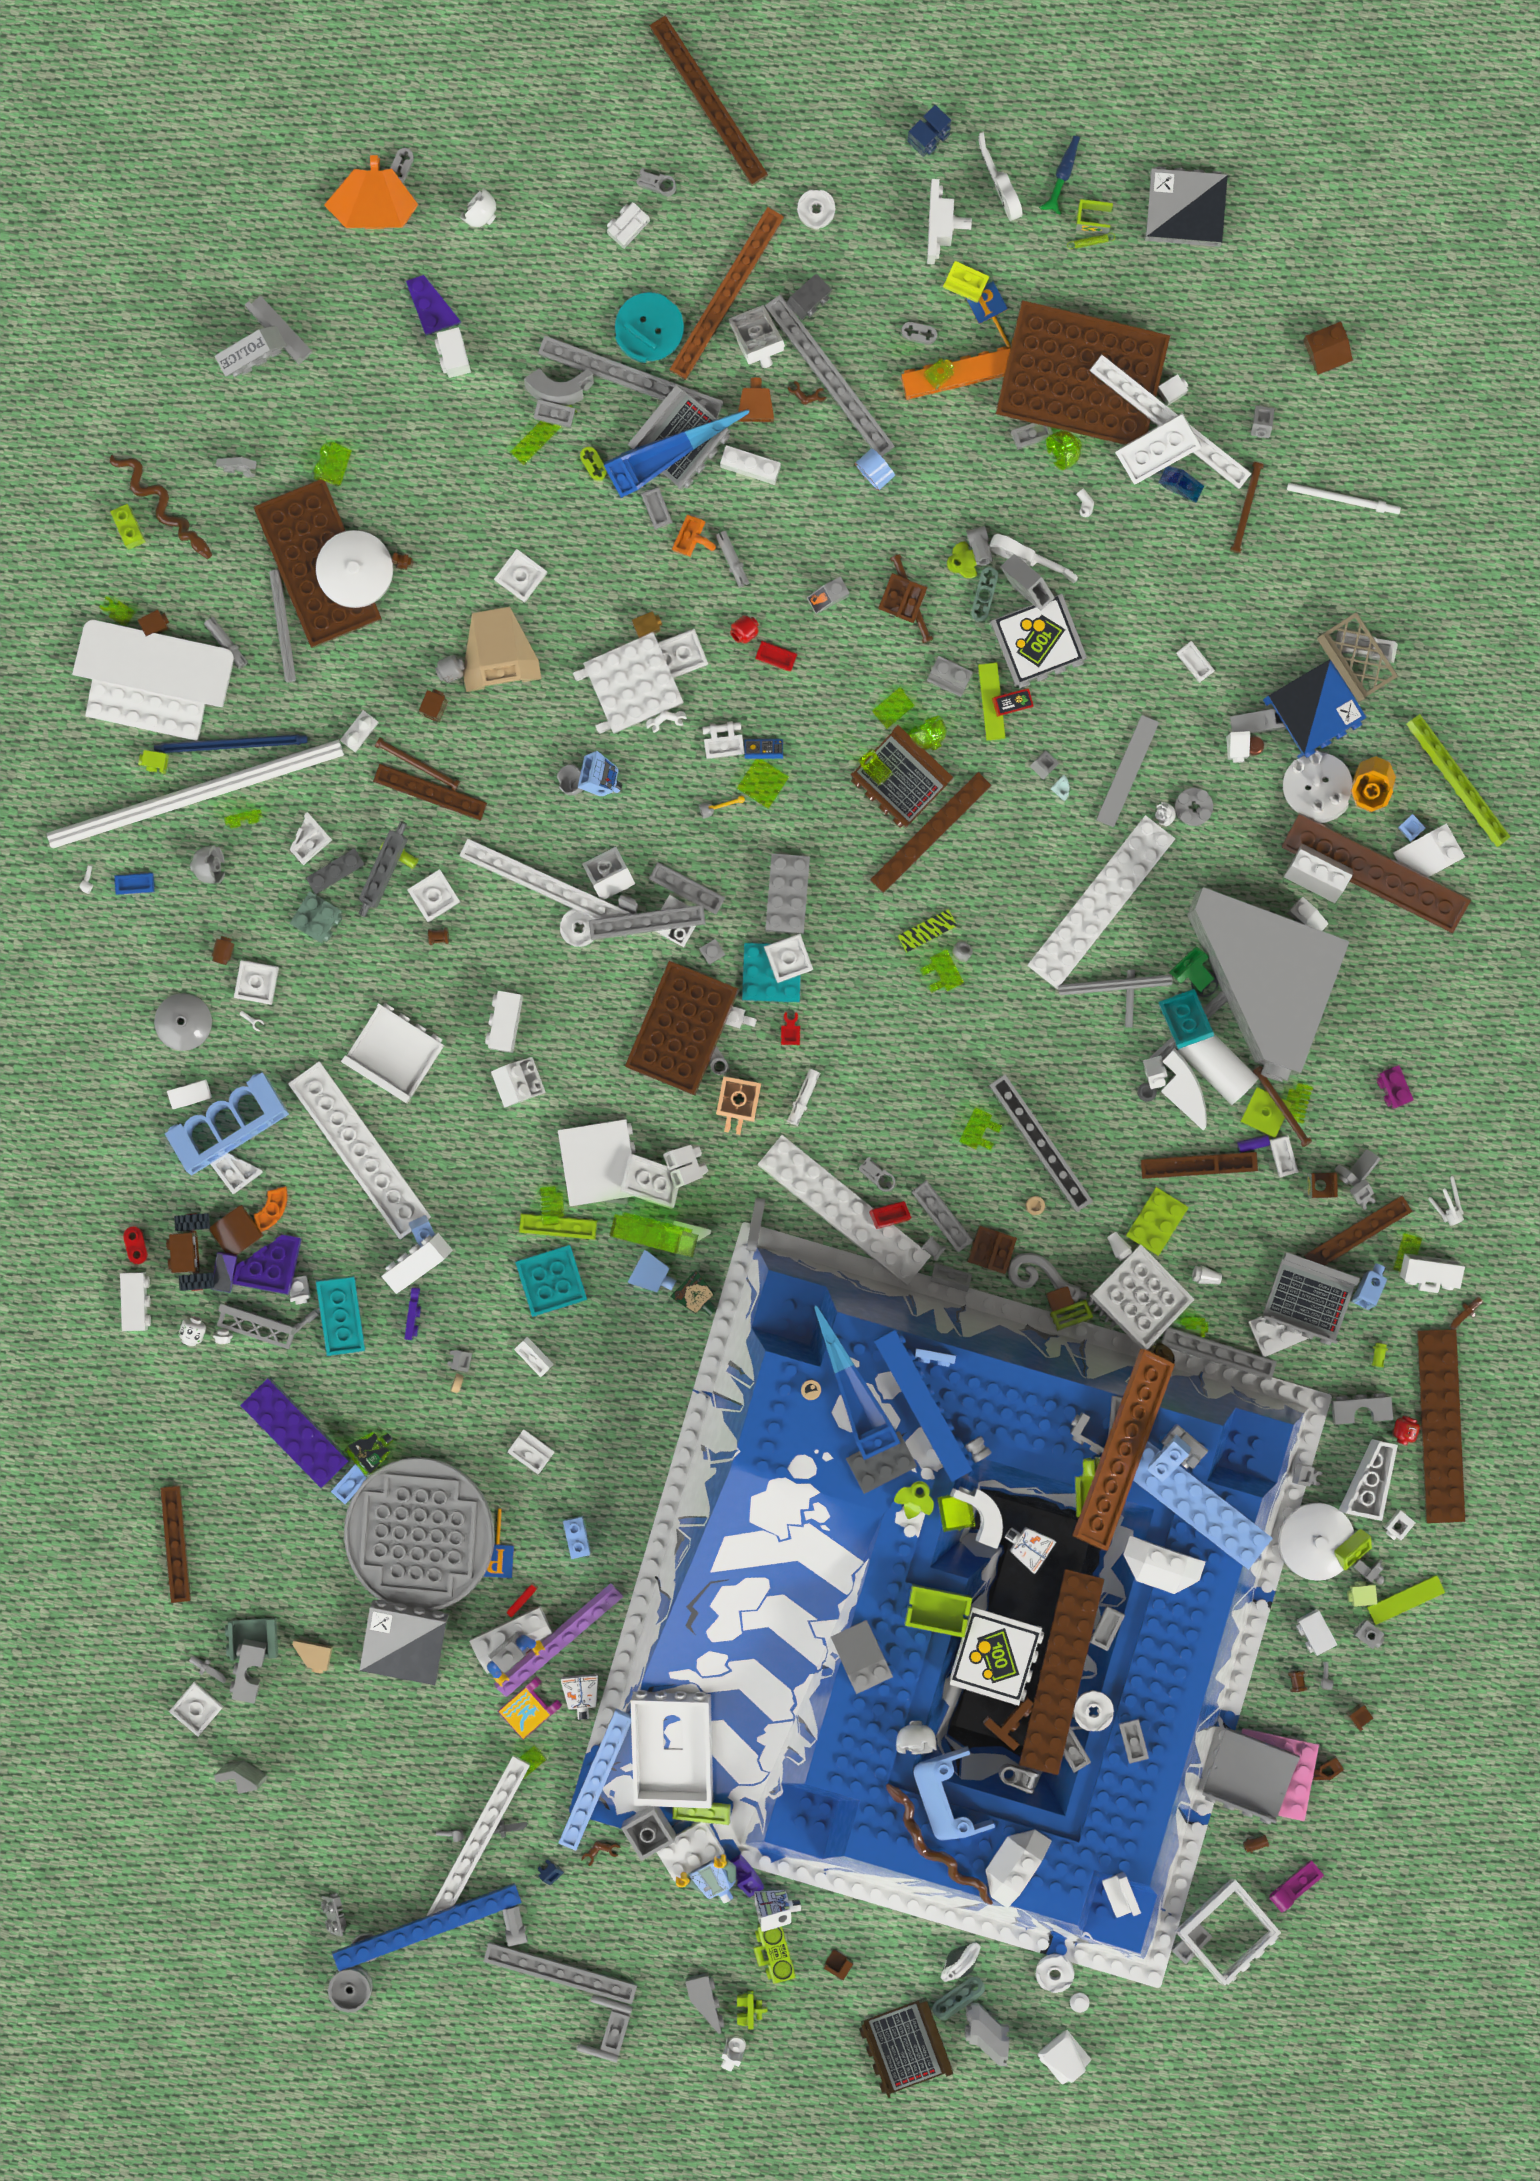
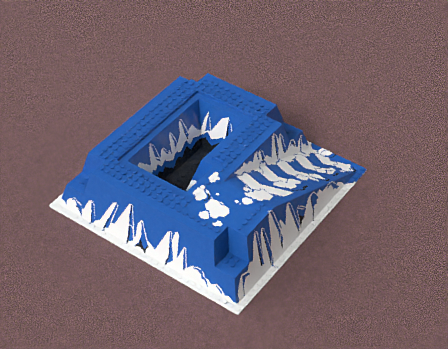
M743 1222L569 1812L571 1813L616 1708L631 1714L633 1692L645 1690L647 1692L665 1691L667 1693H676L683 1691L694 1694L697 1692L711 1694L712 1803L731 1804V1817L729 1825L707 1824L724 1849V1853L729 1861L741 1854L751 1867L1041 1954L1063 1955L1075 1964L1156 1988L1161 1987L1176 1937L1175 1930L1180 1923L1214 1803L1205 1800L1206 1796H1203L1202 1793L1226 1727L1236 1730L1284 1564L1278 1545L1279 1532L1287 1516L1300 1507L1306 1486L1292 1483L1296 1464L1312 1467L1331 1402V1395L1273 1377L1272 1380L1261 1378L1171 1349L1175 1356V1366L1148 1442L1161 1451L1164 1446L1161 1441L1174 1425L1178 1424L1208 1450L1195 1468L1192 1469L1189 1466L1186 1469L1181 1464L1179 1466L1273 1539L1248 1570L1133 1481L1109 1549L1105 1551L1073 1536L1079 1519L1076 1516L1075 1476L1082 1475L1084 1459L1091 1457V1459H1094L1095 1465V1457H1101L1103 1452L1098 1455L1089 1449L1091 1445L1086 1442L1081 1445L1072 1439L1074 1435L1070 1434V1431L1073 1428L1071 1423L1077 1414L1080 1416L1081 1413H1084L1090 1418L1080 1435L1105 1448L1109 1434L1112 1396L1123 1397L1141 1349L1127 1334L1087 1322L1057 1331L1049 1311L971 1288L968 1289V1292L931 1282V1276L917 1273L906 1286L873 1259L765 1227H760L756 1252L749 1251L746 1248L751 1223ZM815 1306L819 1308L889 1418L895 1432L900 1431L917 1464L916 1468L865 1494L846 1460L847 1457L860 1450L853 1435L816 1315ZM1070 1318V1319H1068V1320H1065V1321H1062V1322H1059V1323H1060V1325H1061V1324H1063V1323L1072 1321V1320H1074V1319H1073V1318ZM894 1329L897 1333L901 1331L906 1340L903 1345L906 1350L911 1349L914 1357L916 1348L956 1356L955 1364L950 1363L949 1367L938 1365L936 1360H930V1363L918 1361L919 1357H915L916 1359L913 1360L916 1368L920 1366L925 1375L922 1378L925 1385L930 1384L935 1393L932 1396L935 1403L939 1401L945 1411L942 1413L944 1419H949L952 1423L954 1430L951 1432L954 1437L959 1436L965 1446L973 1439L982 1436L984 1445L992 1452L984 1459L974 1463L971 1466L973 1471L951 1482L874 1340ZM807 1380H815L821 1386V1393L814 1400L804 1398L801 1393V1387ZM965 1447L961 1448L964 1455L969 1454L972 1460V1454ZM923 1481L930 1489L929 1496L934 1502L933 1511L930 1515L921 1511L916 1517L907 1519L904 1512V1504L895 1503V1495L901 1488L911 1487L914 1482ZM918 1487L916 1493L921 1495L923 1488ZM959 1487L970 1490V1495H972L975 1488L987 1494L995 1502L1000 1511L1003 1524L1002 1536L997 1549L975 1540L980 1529L981 1518L978 1510L969 1503L968 1509L971 1524L952 1528L946 1527L942 1499L952 1497L950 1495L953 1488L959 1490ZM1027 1527L1056 1541L1035 1574L1010 1551L1014 1543L1005 1538L1010 1528L1021 1534L1023 1529ZM1129 1536L1205 1561L1200 1580L1176 1594L1136 1581L1123 1555ZM1065 1569L1104 1578L1092 1635L1106 1606L1125 1614L1108 1651L1089 1643L1077 1698L1091 1690L1104 1693L1113 1704V1719L1109 1726L1101 1731H1087L1076 1722L1074 1713L1070 1723L1072 1731L1091 1763L1074 1773L1063 1755L1058 1775L1019 1766L1031 1713L1027 1717L1023 1715L1018 1721L1020 1725L1014 1732L1009 1731V1734L1019 1743L1015 1750L1010 1748L984 1725L983 1721L989 1716L1001 1726L1018 1705L949 1684L962 1637L905 1626L907 1608L912 1606V1604H909L912 1584L969 1595L972 1597L971 1607L973 1605L984 1611L1033 1626H1041V1632H1044L1041 1644L1038 1643L1035 1650L1038 1651L1036 1662L1031 1663L1030 1670L1032 1671L1030 1682H1026L1024 1690H1027L1026 1696L1034 1702ZM867 1620L893 1677L856 1694L831 1636ZM1091 1706L1089 1708V1715L1091 1716L1094 1714L1095 1716H1097L1099 1714L1097 1712L1098 1707L1095 1706L1093 1708ZM668 1715L663 1720L664 1749H683L682 1721L676 1715ZM1139 1719L1149 1759L1129 1764L1119 1723ZM911 1721H921L922 1725L928 1726L934 1732L937 1750L933 1749V1752L926 1754H912V1751L906 1750V1754L899 1753L896 1750L897 1735L904 1726L910 1725ZM631 1724L590 1817L591 1820L617 1828L622 1827L624 1820L649 1807L634 1806ZM968 1746L970 1755L953 1760V1775L941 1782L954 1819L967 1817L973 1825L992 1819L995 1828L965 1838L939 1840L933 1833L914 1777V1767L925 1760ZM1008 1763L1037 1772L1039 1776L1036 1777L1032 1787L1033 1793L1022 1791L1004 1783L999 1776L1000 1767ZM1011 1769L1006 1770L1004 1778H1011L1014 1771ZM888 1783L899 1788L913 1802L915 1806L914 1820L920 1827L927 1847L931 1850L948 1853L957 1861V1871L959 1873L981 1880L987 1887L988 1896L993 1901L992 1905L985 1903L981 1899L977 1888L962 1885L952 1880L948 1875L946 1864L928 1860L919 1854L914 1846L912 1836L903 1822L905 1806L896 1802L886 1789ZM660 1807L676 1834L697 1823L673 1819V1807ZM1035 1829L1052 1840L1041 1864L1021 1894L1007 1908L991 1897L986 1868L1007 1836ZM1124 1872L1141 1914L1133 1916L1131 1912L1117 1918L1102 1880Z

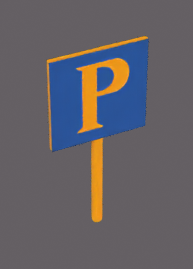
M992 281L986 284L978 303L967 298L966 300L979 324L991 318L993 319L1009 349L1011 345L995 317L1008 310Z
M498 1508L496 1544H494L491 1561L483 1577L512 1578L514 1545H500L501 1508Z

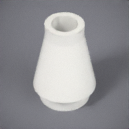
M1117 1232L1107 1237L1115 1257L1120 1261H1123L1133 1253L1131 1251L1132 1247Z
M1202 1265L1194 1267L1192 1281H1196L1197 1284L1219 1285L1221 1283L1222 1273L1215 1272Z

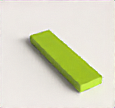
M997 663L979 664L978 671L986 741L1006 739L1003 715L997 717L992 698L1001 696Z
M532 1214L520 1215L519 1233L596 1240V1220Z
M1434 1575L1378 1601L1376 1605L1368 1606L1367 1609L1374 1624L1377 1625L1444 1594L1445 1591L1438 1576Z

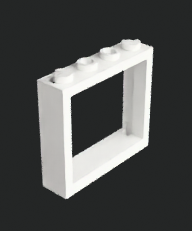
M1230 1879L1175 1930L1222 1985H1229L1232 1981L1234 1982L1237 1978L1236 1975L1240 1971L1244 1972L1251 1965L1250 1962L1254 1958L1257 1959L1265 1952L1264 1949L1268 1945H1273L1278 1939L1277 1936L1281 1934L1235 1879ZM1235 1891L1268 1932L1221 1975L1188 1934Z

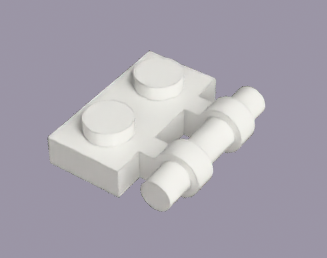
M730 721L727 724L721 725L714 723L703 727V734H711L712 737L711 739H704L707 759L744 754L742 735L734 736V730H741L740 722L733 723V721ZM728 731L729 736L717 738V733Z

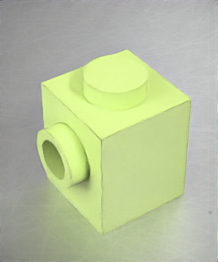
M1356 1581L1355 1585H1351L1350 1590L1347 1591L1348 1602H1352L1354 1607L1378 1604L1376 1585L1373 1583L1366 1584V1581Z

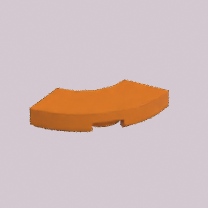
M287 1186L267 1191L268 1199L261 1211L253 1214L255 1223L261 1232L275 1225L283 1215L288 1198Z

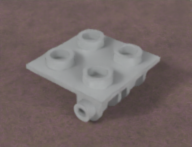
M337 1893L330 1894V1897L322 1896L321 1907L323 1912H326L327 1920L325 1925L327 1931H330V1934L342 1937V1932L346 1931L345 1927L347 1925L345 1917H342L344 1913L338 1914V1911L343 1910V1907L337 1908L342 1906L340 1896Z

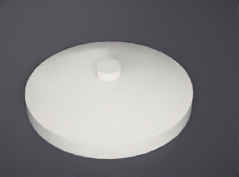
M345 531L332 537L322 547L316 562V575L320 587L332 601L345 607L360 608L376 602L386 593L393 577V563L389 551L378 538L363 531Z
M1308 1503L1296 1508L1284 1520L1279 1532L1278 1545L1284 1563L1292 1572L1305 1579L1316 1581L1330 1579L1344 1570L1334 1551L1354 1534V1529L1349 1519L1342 1512L1338 1511L1339 1509L1324 1503Z

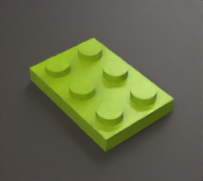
M1155 1187L1127 1232L1126 1237L1159 1256L1189 1207Z

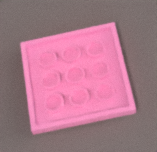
M1243 1728L1242 1734L1300 1755L1278 1816L1305 1821L1319 1744Z

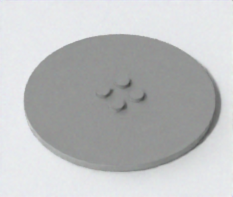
M426 1457L405 1458L379 1468L362 1483L361 1487L354 1494L345 1518L344 1542L351 1568L361 1584L379 1600H385L391 1604L402 1603L407 1607H422L426 1611H435L460 1601L483 1578L490 1564L494 1549V1523L489 1505L483 1493L461 1470L437 1459Z

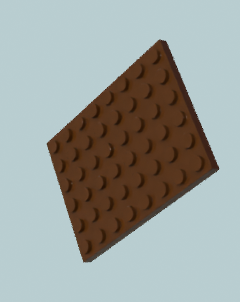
M1022 300L995 415L1126 445L1148 432L1151 419L1089 370L1098 358L1103 355L1156 397L1171 335Z

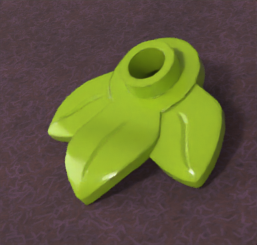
M966 541L956 544L952 550V555L946 562L948 570L953 573H960L964 578L976 577L977 571L974 567L977 564L973 550H969ZM955 560L959 562V566L954 564Z
M923 1481L914 1482L911 1487L901 1488L894 1498L895 1503L904 1504V1512L907 1519L916 1517L921 1511L930 1515L934 1508V1502L929 1496L930 1489ZM918 1487L923 1488L921 1495L916 1493Z

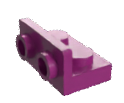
M1400 1065L1377 1074L1379 1078L1376 1081L1379 1088L1384 1089L1386 1094L1384 1101L1387 1107L1391 1106L1392 1109L1414 1101Z

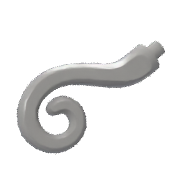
M1019 1254L1008 1265L1009 1279L1019 1288H1030L1037 1282L1038 1272L1033 1266L1025 1268L1026 1272L1030 1274L1028 1280L1020 1279L1017 1273L1021 1264L1033 1263L1044 1270L1056 1290L1068 1286L1073 1301L1077 1302L1078 1298L1086 1300L1087 1292L1080 1291V1286L1066 1282L1055 1267L1038 1254Z

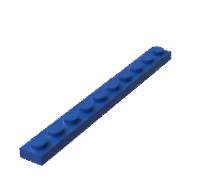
M515 1883L332 1951V1955L338 1971H342L522 1903Z

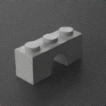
M1375 1393L1374 1397L1367 1398V1394L1355 1395V1399H1348L1347 1396H1337L1336 1400L1331 1401L1333 1424L1335 1425L1355 1423L1354 1415L1360 1407H1367L1369 1409L1371 1421L1393 1420L1392 1398L1386 1396V1393Z
M244 1639L243 1644H239L237 1656H240L239 1663L235 1662L233 1674H236V1679L231 1682L230 1686L233 1700L255 1704L260 1679L250 1677L247 1673V1668L250 1666L262 1667L267 1643Z

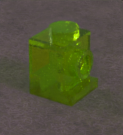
M940 358L924 372V377L937 390L954 375L952 370L954 366L948 359L944 361ZM942 368L944 373L939 374L937 369Z

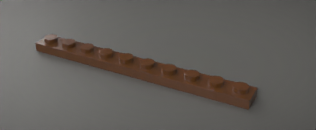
M666 15L649 25L651 31L751 186L766 178L768 173Z

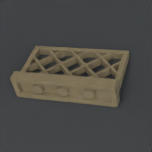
M1357 612L1317 637V640L1358 702L1398 677L1396 671ZM1354 618L1360 624L1358 632L1347 630L1348 622ZM1335 630L1343 631L1342 642L1334 641L1330 633ZM1346 632L1357 634L1355 645L1344 643ZM1359 635L1369 638L1368 648L1357 645ZM1343 645L1354 648L1352 658L1343 656ZM1356 648L1368 650L1366 661L1354 659ZM1370 651L1378 652L1380 655L1379 664L1368 662ZM1353 662L1365 664L1363 674L1353 671ZM1367 664L1378 666L1376 677L1365 675ZM1380 667L1388 668L1392 676L1387 679L1378 678ZM1364 678L1375 680L1374 687L1368 691L1362 685Z

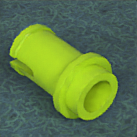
M1375 1343V1346H1373L1372 1366L1384 1367L1385 1354L1388 1351L1387 1344Z

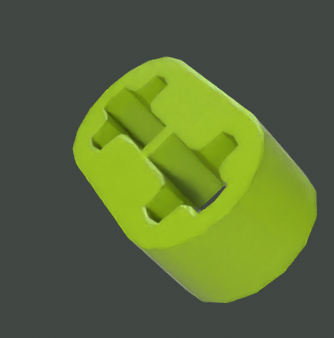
M592 447L583 448L580 452V458L589 475L595 481H603L607 476V471L598 453ZM585 452L594 453L592 455L593 463L588 458L584 459L586 456ZM594 465H596L599 470H604L601 472V477H599L598 475H593L595 473V469L593 467Z

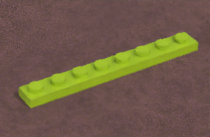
M1419 714L1409 721L1406 725L1409 727L1410 732L1415 735L1421 747L1432 758L1433 763L1443 773L1444 778L1454 788L1455 793L1463 800L1467 809L1477 819L1478 824L1488 834L1489 839L1496 847L1503 844L1511 836L1423 717Z

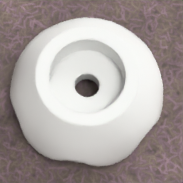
M1161 802L1156 807L1155 816L1159 820L1160 825L1169 826L1175 819V809L1169 803Z

